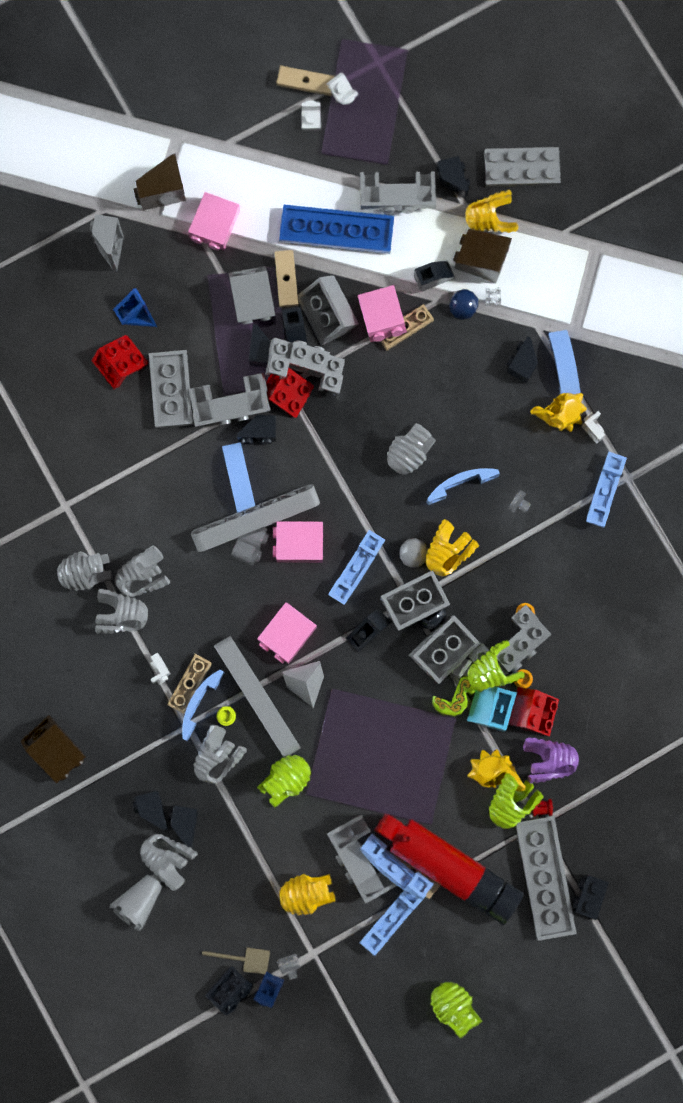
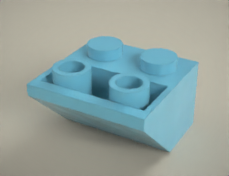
M489 687L482 692L476 690L467 721L505 732L516 693L498 687Z

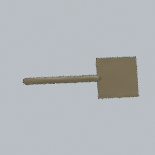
M247 948L245 957L203 951L202 955L245 961L244 972L265 975L268 969L270 951Z

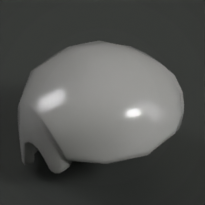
M409 538L400 547V559L404 565L410 568L419 567L426 561L425 555L428 548L422 540Z

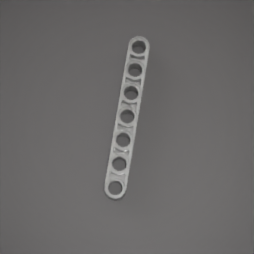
M306 485L195 529L191 532V536L197 551H205L314 508L320 504L314 485Z
M231 636L214 645L282 756L286 758L288 755L301 749Z

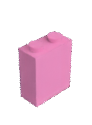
M204 192L188 231L191 240L198 244L202 242L208 244L214 250H225L240 213V204Z
M394 285L358 295L370 342H379L385 338L400 336L407 332Z
M277 522V527H273V538H277L276 546H273V557H276L277 563H323V522Z
M286 602L258 637L259 646L266 652L271 650L275 653L274 658L282 664L284 662L289 664L315 631L317 625Z

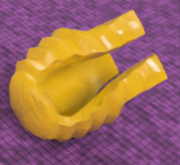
M510 190L501 191L500 193L490 195L488 198L469 204L465 212L468 227L481 232L511 233L518 231L517 222H502L498 219L495 208L511 203L512 192Z
M444 519L438 526L439 530L436 532V536L433 537L431 548L427 550L425 555L428 569L433 570L434 574L439 576L452 574L457 569V566L461 565V562L466 561L475 552L476 548L479 547L478 542L472 540L463 553L458 555L472 538L467 532H463L453 544H449L450 535L454 527L448 520Z
M302 874L301 876L291 878L280 889L279 898L281 906L292 915H307L308 913L313 914L319 906L336 902L334 893H329L327 885L331 884L330 874L316 878Z

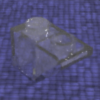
M262 527L239 536L231 556L252 566L255 562L258 563L262 555L260 551L262 544L266 545L270 534H267L268 528Z

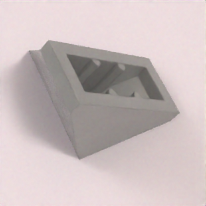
M320 661L283 671L287 688L314 708L324 678Z

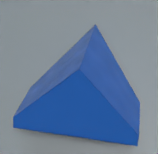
M136 288L113 309L122 325L157 327Z

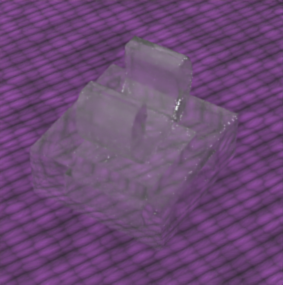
M520 490L508 509L515 512L519 508L526 513L531 505L523 500L526 493Z
M297 954L278 959L281 974L288 972L290 980L297 978L296 969L301 968Z

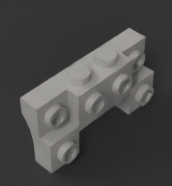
M432 171L431 175H420V172H416V184H379V172H375V175H364V172H360L361 210L379 209V212L385 214L400 211L404 214H410L417 209H435V171Z
M274 337L270 343L265 374H275L280 376L279 379H284L287 376L288 368L318 378L321 377L319 391L327 390L333 392L332 395L336 396L340 394L345 359L329 355L330 352L324 351L325 349L322 347L308 346L304 341H294L291 343Z
M264 373L243 377L246 392L212 399L210 385L189 389L195 427L215 422L224 425L231 423L230 419L237 418L238 421L249 419L248 415L270 411Z
M527 605L511 617L512 621L521 630L509 640L510 646L504 648L497 655L499 667L505 676L510 671L515 673L522 666L520 662L525 658L527 660L532 658L537 653L535 649L551 636V633L543 626ZM482 643L468 658L475 663L476 660L481 659V656L485 655L489 650Z
M359 815L327 833L338 853L335 857L341 867L345 866L348 871L345 875L349 883L356 885L364 902L368 903L397 885L386 878L381 872L376 874L370 861L361 852V845L357 839L371 831L362 815Z

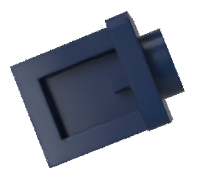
M266 972L254 1000L262 1006L272 1008L284 979Z

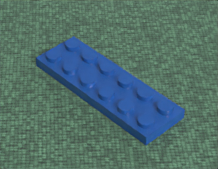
M283 204L279 242L391 254L395 216Z

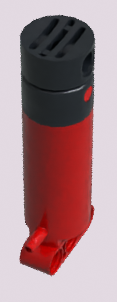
M384 814L374 830L393 842L390 848L392 854L471 906L476 907L482 913L486 912L487 916L494 918L500 925H505L517 909L524 894L522 891L515 889L507 881L504 883L503 878L498 877L494 872L413 819H409L403 825V823L391 815Z

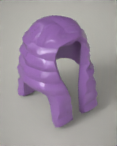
M526 738L524 741V752L539 754L543 760V763L532 764L531 773L535 775L528 776L530 784L533 782H545L546 780L550 781L552 778H563L576 771L579 756L575 748L569 744H559L556 741L538 740L537 738Z

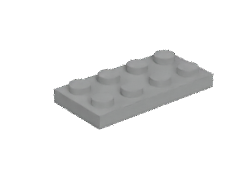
M559 147L484 150L486 187L560 185Z
M187 350L149 353L155 428L193 425Z

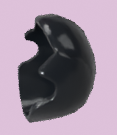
M443 608L419 620L418 623L425 629L437 628L444 622L446 611Z

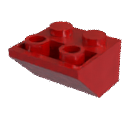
M518 687L508 724L550 737L559 699L535 689Z

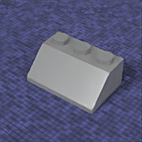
M95 214L94 220H91L90 223L92 238H94V243L97 245L99 252L113 271H117L124 237L119 220L115 217Z
M334 275L319 277L297 295L298 302L320 345H324L347 334L359 325Z
M433 570L380 597L385 610L398 631L450 605Z
M449 615L409 656L423 671L440 684L481 643L454 615Z

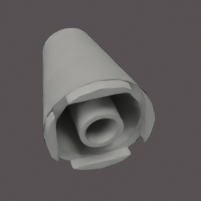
M153 874L152 876L146 875L112 902L110 908L114 909L113 912L128 925L134 923L136 925L134 929L140 931L162 889L160 885L162 881Z

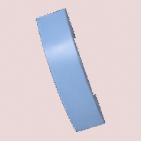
M562 330L548 333L560 385V394L580 393L577 368L568 331Z
M241 442L222 446L237 513L255 506Z
M608 452L586 522L602 528L605 527L612 500L627 459L626 457Z
M483 468L459 473L440 484L428 497L427 504L431 505L445 499L447 496L445 490L477 477L480 484L495 479L500 474L499 470Z
M369 530L328 595L345 605L375 559L385 539Z
M219 670L209 676L192 696L185 712L182 727V736L187 742L197 725L191 721L193 714L208 687L216 690L225 674L224 671Z
M371 834L360 848L364 856L378 871L398 887L419 899H423L433 883L419 871L415 874L386 850L387 846Z
M404 890L360 943L375 956L423 899H419Z

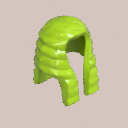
M505 640L502 643L496 644L485 655H482L481 659L476 660L471 665L467 675L469 683L475 690L482 692L489 687L505 686L524 678L525 674L522 671L505 676L499 667L497 655L504 648L510 646L509 641Z
M288 755L286 758H281L280 761L272 764L270 775L257 788L263 794L266 792L270 794L272 798L269 801L276 808L287 797L297 796L303 790V787L307 786V781L310 780L311 775L310 766L302 757Z
M506 773L489 806L490 819L495 825L503 829H509L520 823L521 819L529 814L540 803V800L544 798L541 792L536 790L524 808L520 809L516 806V803L525 799L534 788V785L526 780L523 783L526 786L525 790L515 791L519 784L511 774Z
M445 982L433 991L431 1005L436 1013V1017L440 1023L448 1024L459 1038L465 1036L467 1031L482 1022L472 1008V997L469 996L468 992L464 991L463 987H459L458 984H453L452 982Z

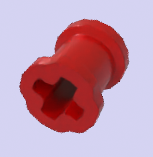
M552 799L540 801L532 809V817L546 814L552 816Z

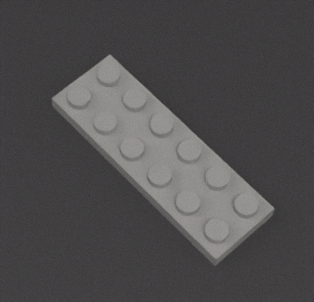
M554 816L517 823L516 831L537 941L577 934Z

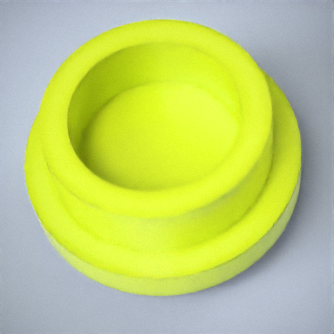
M225 706L218 710L216 717L221 725L229 726L234 723L236 713L231 707Z

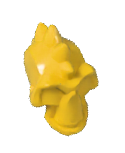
M562 393L556 399L553 398L551 405L545 409L536 406L530 410V413L544 420L549 426L558 428L559 431L565 428L572 432L573 424L581 425L583 423L580 414L586 411L587 408L582 403V393Z
M498 749L494 750L491 755L482 750L480 759H471L473 769L467 776L476 780L481 786L496 788V785L502 784L501 780L505 774L509 773L519 784L515 791H524L526 788L516 773L515 766L512 765L509 759L510 757L501 756Z

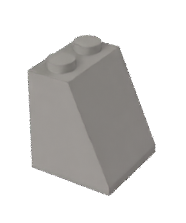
M265 266L228 273L238 322L250 324L253 323L254 319L260 318L261 321L272 319L271 316H275L268 273Z

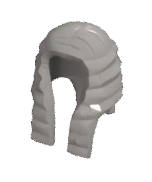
M416 423L405 436H395V440L392 441V445L387 452L389 466L402 475L412 473L413 470L418 469L426 461V454L436 442V439L431 436L428 430Z
M151 546L144 553L134 556L118 569L115 575V584L123 595L135 597L136 595H142L148 591L152 592L170 584V580L166 576H162L152 582L151 577L161 573V569L156 563L164 558L157 547Z
M80 551L69 555L58 566L57 576L59 582L64 588L79 591L91 589L95 584L113 580L111 570L103 572V564L109 563L108 553L101 555L97 553L89 556Z
M99 589L98 601L113 606L115 613L108 615L97 614L96 623L98 625L95 627L97 634L137 631L146 625L148 609L141 600L123 596L122 593L117 594L110 590Z
M216 725L210 726L207 737L204 738V742L200 745L201 749L198 751V756L195 757L196 762L194 763V772L197 778L209 784L221 781L227 775V772L235 767V764L239 763L240 759L247 752L246 748L238 746L231 758H229L228 755L235 745L232 742L225 741L221 746L226 730Z
M154 834L145 840L141 846L140 855L142 861L145 862V866L150 867V871H153L155 876L165 882L166 886L173 891L177 890L184 884L185 879L178 874L174 865L181 869L187 864V860L178 855V853L180 852L192 860L197 856V852L185 844L170 840L169 837Z

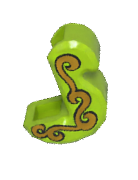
M468 676L460 678L451 702L436 696L432 697V704L438 713L444 716L455 717L461 715L468 704L466 693L473 695L475 689L469 683Z

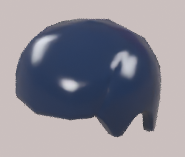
M468 289L456 291L449 302L450 312L454 317L461 320L471 318L479 306L478 297L473 291Z

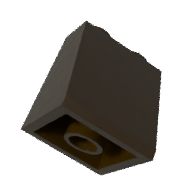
M171 154L135 181L136 188H133L137 205H141L143 211L186 201L176 154Z
M468 229L466 235L462 234L459 244L462 245L460 252L457 250L453 258L455 262L454 268L497 283L512 238Z
M50 715L20 741L25 751L56 784L59 781L65 780L69 776V772L74 767H79L86 757L82 750Z

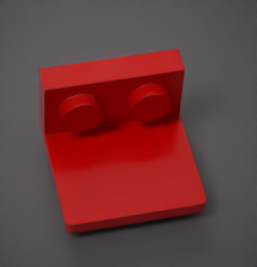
M127 335L99 348L91 360L113 389L120 387L126 376L146 367L149 363Z
M288 368L287 376L284 379H279L280 376L270 374L266 381L268 402L274 403L292 417L297 418L314 386L290 368Z

